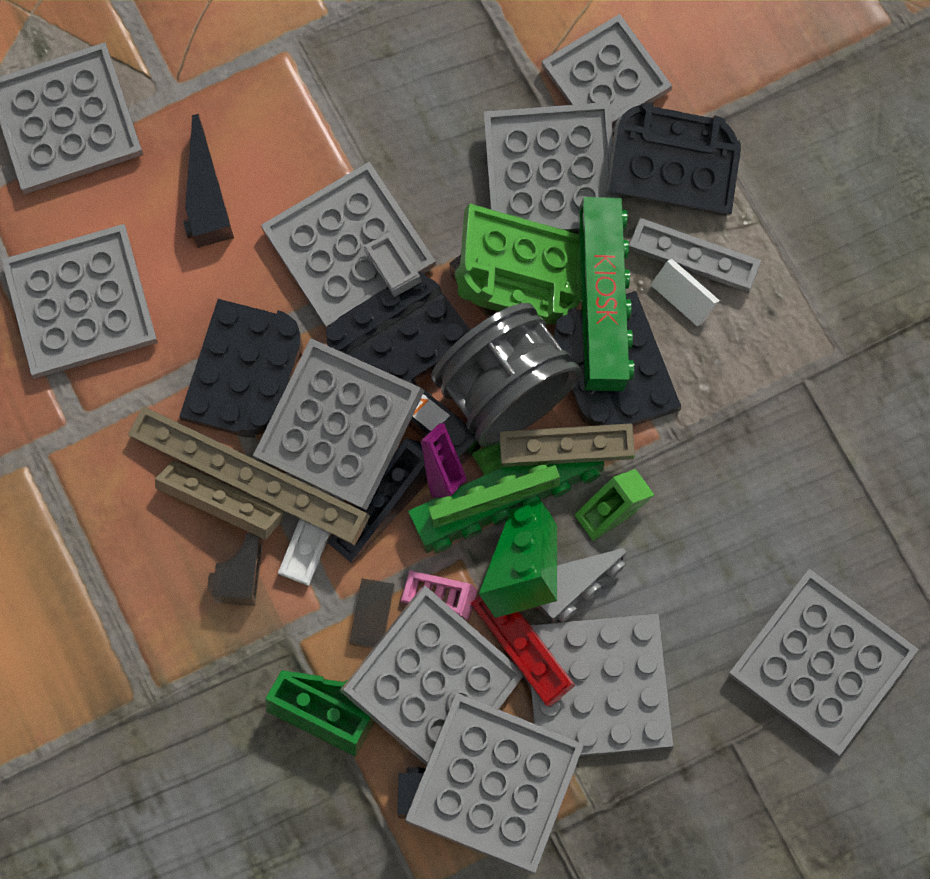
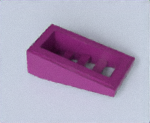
M439 423L421 441L428 486L433 498L452 496L467 480L445 424Z

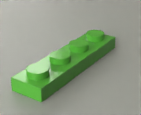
M539 465L530 469L527 475L518 478L515 475L506 476L496 482L497 485L485 489L484 486L473 487L465 492V496L453 499L451 496L438 499L433 503L434 506L428 508L433 527L437 528L559 487L560 476L556 465L551 467Z

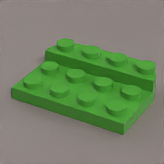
M469 203L464 209L460 266L455 270L459 296L478 306L499 312L516 304L530 303L537 310V316H541L546 324H556L559 317L568 315L567 311L577 307L581 302L579 234Z

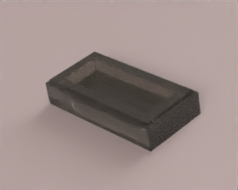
M361 579L349 641L350 645L373 649L386 633L395 584Z

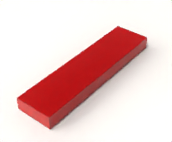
M480 595L471 602V605L546 706L551 707L575 687V684L520 611L495 618Z

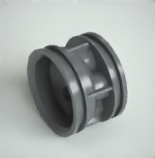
M520 303L492 315L460 338L438 361L432 371L431 379L437 387L441 388L443 396L446 399H454L468 418L467 428L472 434L476 433L475 439L479 445L488 447L500 443L501 431L525 430L551 411L575 387L581 377L582 370L577 363L572 362L571 355L567 351L562 350L547 330L543 318L537 316V310L530 303Z

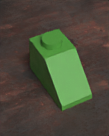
M634 469L614 476L574 516L590 538L595 541L634 515L654 496V493L637 470Z

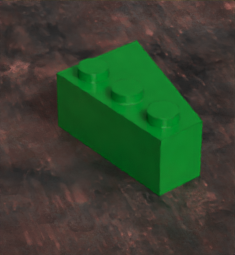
M542 500L513 508L508 515L479 592L480 597L495 618L557 601V524Z
M281 670L265 698L266 712L355 757L375 723L372 718L340 692V689L348 680H345V682L324 679L323 676Z

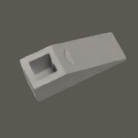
M622 548L557 565V601L537 606L536 608L550 623H556L558 620L562 623L567 621L576 612L577 608L575 605L581 599H591L601 589L599 583L608 575L610 578L615 577L625 567L626 564L623 561L626 559V551Z

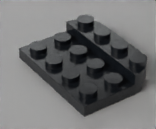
M641 103L621 115L614 125L612 131L614 141L606 193L729 216L732 214L741 142L737 140L734 131L725 123L726 120L716 115L712 118L653 107V103Z
M418 272L422 280L421 283L395 297L386 287L340 316L327 328L326 335L327 346L415 385L432 374L434 367L441 357L460 338L468 333L470 328L444 296L440 285L426 277L425 274Z
M636 291L626 294V299L631 300V317L627 319V330H632L633 343L632 348L628 349V359L634 362L633 380L628 381L624 391L584 389L582 309L577 311L576 307L567 311L568 315L559 317L556 322L554 339L562 350L567 351L571 355L572 362L577 363L582 370L579 381L571 391L578 407L579 416L584 423L587 422L591 426L632 424L636 426L681 410L680 401Z
M218 299L179 416L181 421L247 438H255V435L264 433L294 373L299 355L302 356L303 343L297 322L288 314L277 310L276 314Z

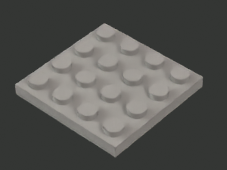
M105 42L0 77V125L24 195L144 155Z
M610 102L484 111L491 210L565 231L577 232L579 231L578 209L583 197L618 198V195L606 193L613 148Z
M370 162L360 166L261 225L262 231L326 330L340 316L387 287L364 251L363 246L391 231L417 272L425 273L436 266L435 259Z
M125 224L1 259L30 372L34 379L158 343Z
M310 338L253 456L367 510L422 398L424 390Z
M808 569L728 675L836 757H839L919 649L815 572Z
M423 586L340 689V692L427 766L456 693L499 709L524 675L509 658L428 587Z
M659 614L531 625L575 684V687L551 707L544 704L531 686L535 725L584 744L580 757L673 749Z
M456 693L405 823L534 875L584 744Z

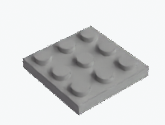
M620 14L542 61V68L569 105L610 102L612 127L621 115L632 107L638 106L641 103H652L672 90L671 83Z

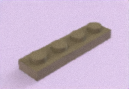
M632 424L500 432L502 467L629 460L635 458Z
M173 460L155 478L156 489L265 540L284 521L283 510Z

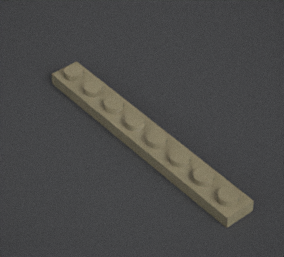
M144 406L128 433L131 438L277 507L354 546L370 517L367 513Z

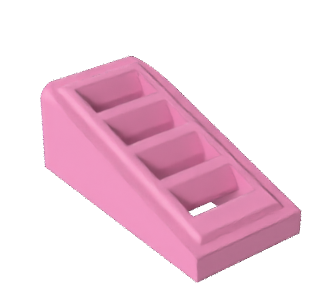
M409 571L401 603L409 604L416 595L419 582L421 581L425 582L424 586L432 590L433 585H436L435 594L442 601L446 588L450 589L446 604L464 620L468 621L470 619L473 608L471 602L475 600L477 589L473 585ZM459 592H461V595H460V598H459V602H458V605H457V608H456L455 606H456V602H457V599H458V596H459Z

